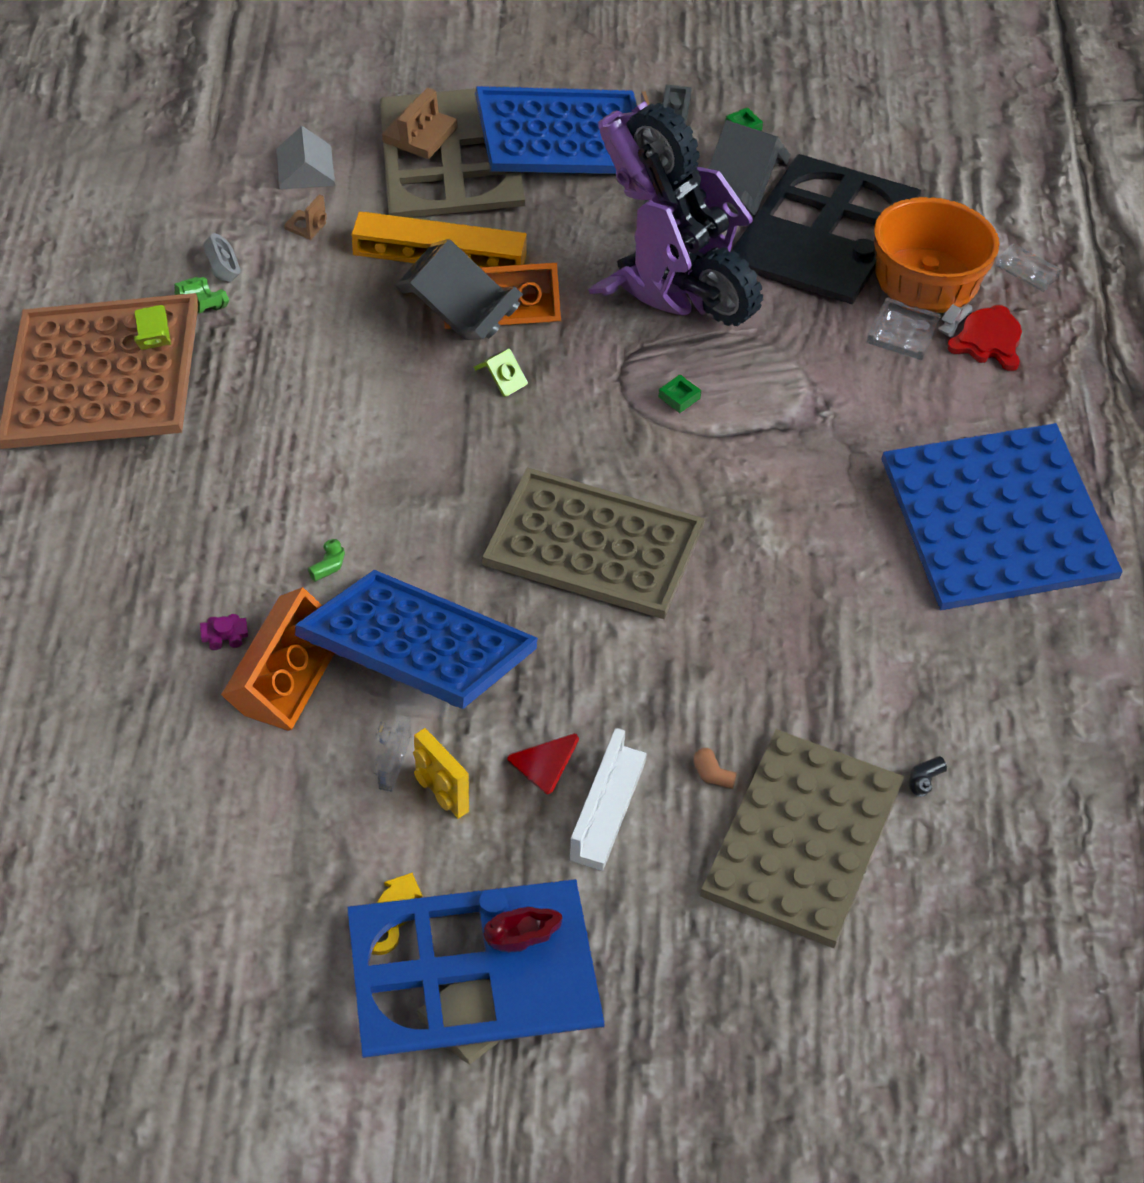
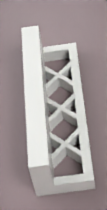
M615 728L572 834L570 845V861L601 871L604 870L647 755L645 752L625 747V730Z

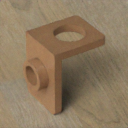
M319 194L305 209V212L297 210L284 224L285 230L311 240L326 224L327 214L325 212L324 196ZM299 220H306V228H299L295 223Z

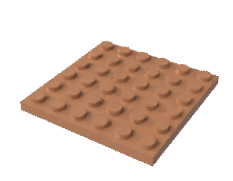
M196 293L23 309L0 422V449L182 433L198 313V297ZM163 305L166 310L171 345L141 350L134 341V336L138 335L135 310Z

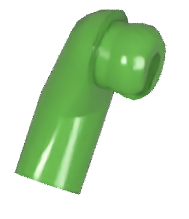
M331 539L326 541L323 546L326 551L323 561L308 567L309 575L314 582L337 572L341 568L345 551L341 547L339 540Z

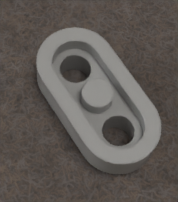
M212 233L204 242L205 254L212 267L211 271L217 279L232 282L241 272L233 248L222 236Z

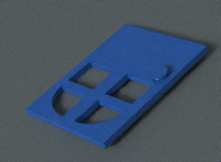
M576 879L348 907L362 1058L604 1027V1017ZM530 906L538 909H552L562 914L561 927L551 935L548 941L528 946L521 952L495 950L487 944L483 935L485 951L443 957L434 956L430 918L479 912L482 933H484L485 924L496 915L518 908ZM415 920L420 959L369 966L372 950L380 937L398 924ZM490 979L496 1021L444 1027L438 985ZM423 987L428 1029H411L393 1022L380 1011L373 999L372 993Z

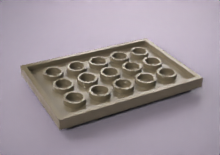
M527 467L482 557V565L665 619L704 527L705 518Z
M776 729L702 886L700 896L835 948L899 794L904 776Z

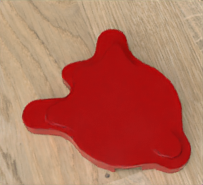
M994 305L990 308L979 309L968 315L962 332L948 341L947 349L952 354H969L979 363H985L988 358L993 357L998 360L1006 371H1015L1020 364L1016 348L1019 346L1022 328L1019 321L1005 306Z

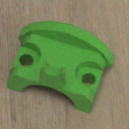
M195 277L174 284L175 295L196 293L198 297L197 314L203 313L207 308L213 310L225 308L229 303V298L223 289L211 292L205 277Z

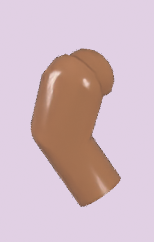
M701 748L695 753L694 765L704 782L730 789L734 788L737 772L721 769L714 752L709 748Z

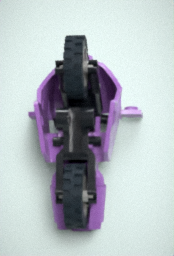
M644 101L630 113L622 114L620 111H613L601 119L598 124L605 148L617 170L616 178L625 187L624 192L626 196L649 201L637 209L636 251L629 256L619 259L617 261L619 270L588 289L589 293H602L603 296H607L619 289L618 286L621 285L640 301L654 308L678 315H686L691 312V304L686 296V293H688L701 315L705 313L711 314L714 320L717 322L722 321L726 326L732 324L733 326H739L741 323L743 324L760 310L762 306L760 303L763 301V294L760 293L762 286L760 282H757L756 277L758 276L754 269L751 271L748 267L749 263L745 259L739 258V254L735 251H730L737 226L749 225L753 221L752 216L720 171L697 167L698 163L696 161L700 157V153L696 148L698 147L697 139L693 138V131L690 126L684 123L685 119L680 114H675L673 108L669 106L665 108L661 103L647 105ZM727 202L736 207L738 214H734L729 210ZM727 230L726 236H723L722 233Z

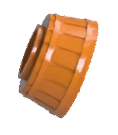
M934 197L905 199L884 209L876 220L874 228L876 276L882 290L892 300L900 303V305L921 312L944 313L947 312L952 304L958 307L968 304L978 293L984 277L995 262L1000 245L999 237L995 233L996 230L983 215L966 205Z

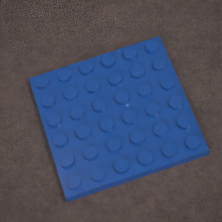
M1057 423L883 452L881 460L940 611L1120 579L1123 572Z

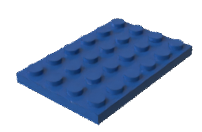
M476 86L475 91L491 171L616 174L617 170L605 148L598 122L613 111H620L622 114L632 112L637 107L634 91Z
M377 570L371 571L295 626V636L461 709L468 706L535 651L538 640L535 636Z

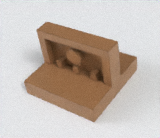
M426 88L382 133L383 143L429 159L458 128L457 119L439 113L436 90Z

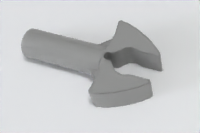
M952 304L941 319L945 323L938 328L939 332L953 337L958 323L972 313V306L966 304L958 307Z

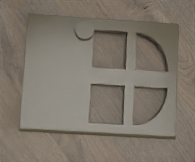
M510 85L494 86V87H510ZM476 88L437 92L439 113L456 118L458 128L440 146L443 167L399 171L398 152L405 150L383 143L389 215L409 218L525 206L521 172L491 171L489 162L462 165L460 146L485 143L475 98ZM421 94L382 97L380 99L382 133ZM506 174L503 181L491 191L482 195L465 198L463 178ZM444 180L446 200H429L417 197L406 191L401 184Z

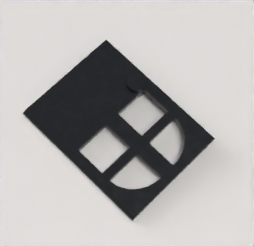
M798 154L730 252L735 251L738 253L739 258L745 259L749 263L748 267L751 271L754 269L757 275L853 305L876 268L874 241L864 238L855 241L832 234L843 216L875 225L881 212L852 204L862 187L880 194L891 206L905 199L921 197V189ZM829 178L842 180L831 197L794 187L799 183L812 179ZM785 198L822 209L811 227L773 216Z

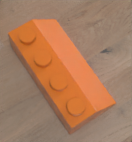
M557 262L480 267L501 288L515 286L523 294L518 300L520 306L509 317L505 314L498 322L499 325L561 321ZM444 321V328H445V329H452V328Z
M303 587L279 596L221 696L246 717L287 731L292 730L335 654L295 636L296 624L323 605Z

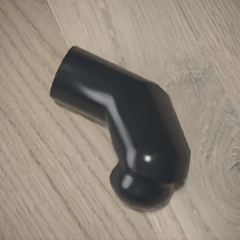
M935 757L912 768L909 779V788L912 793L922 797L931 792L933 787L931 785L932 777L947 771V765L943 757Z

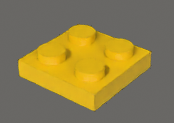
M426 728L414 734L415 750L413 755L416 769L414 775L422 787H429L444 810H450L459 819L469 812V773Z

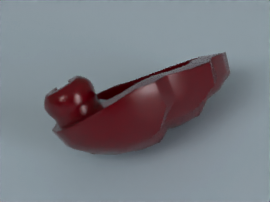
M530 906L518 908L496 915L485 924L483 935L487 944L495 950L521 952L528 946L548 941L551 935L561 927L562 914L552 909H538Z

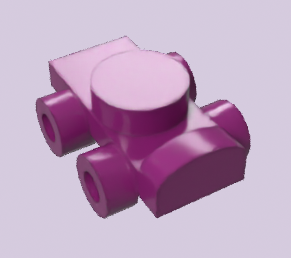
M236 614L219 618L209 617L207 622L200 623L202 643L209 642L211 650L221 649L222 640H229V645L232 648L240 647L242 645V638L248 637L246 618H240Z

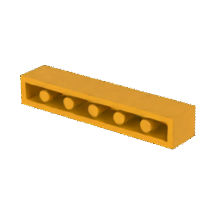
M359 211L352 231V249L355 256L415 263L432 243L450 239L479 267L524 265L527 254V233Z

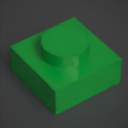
M748 107L729 114L725 118V122L728 120L762 131L763 121Z
M678 375L659 389L658 397L681 413L701 399L702 390L682 375Z

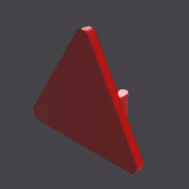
M573 733L510 754L507 760L528 780L548 795L556 787L579 742V737Z

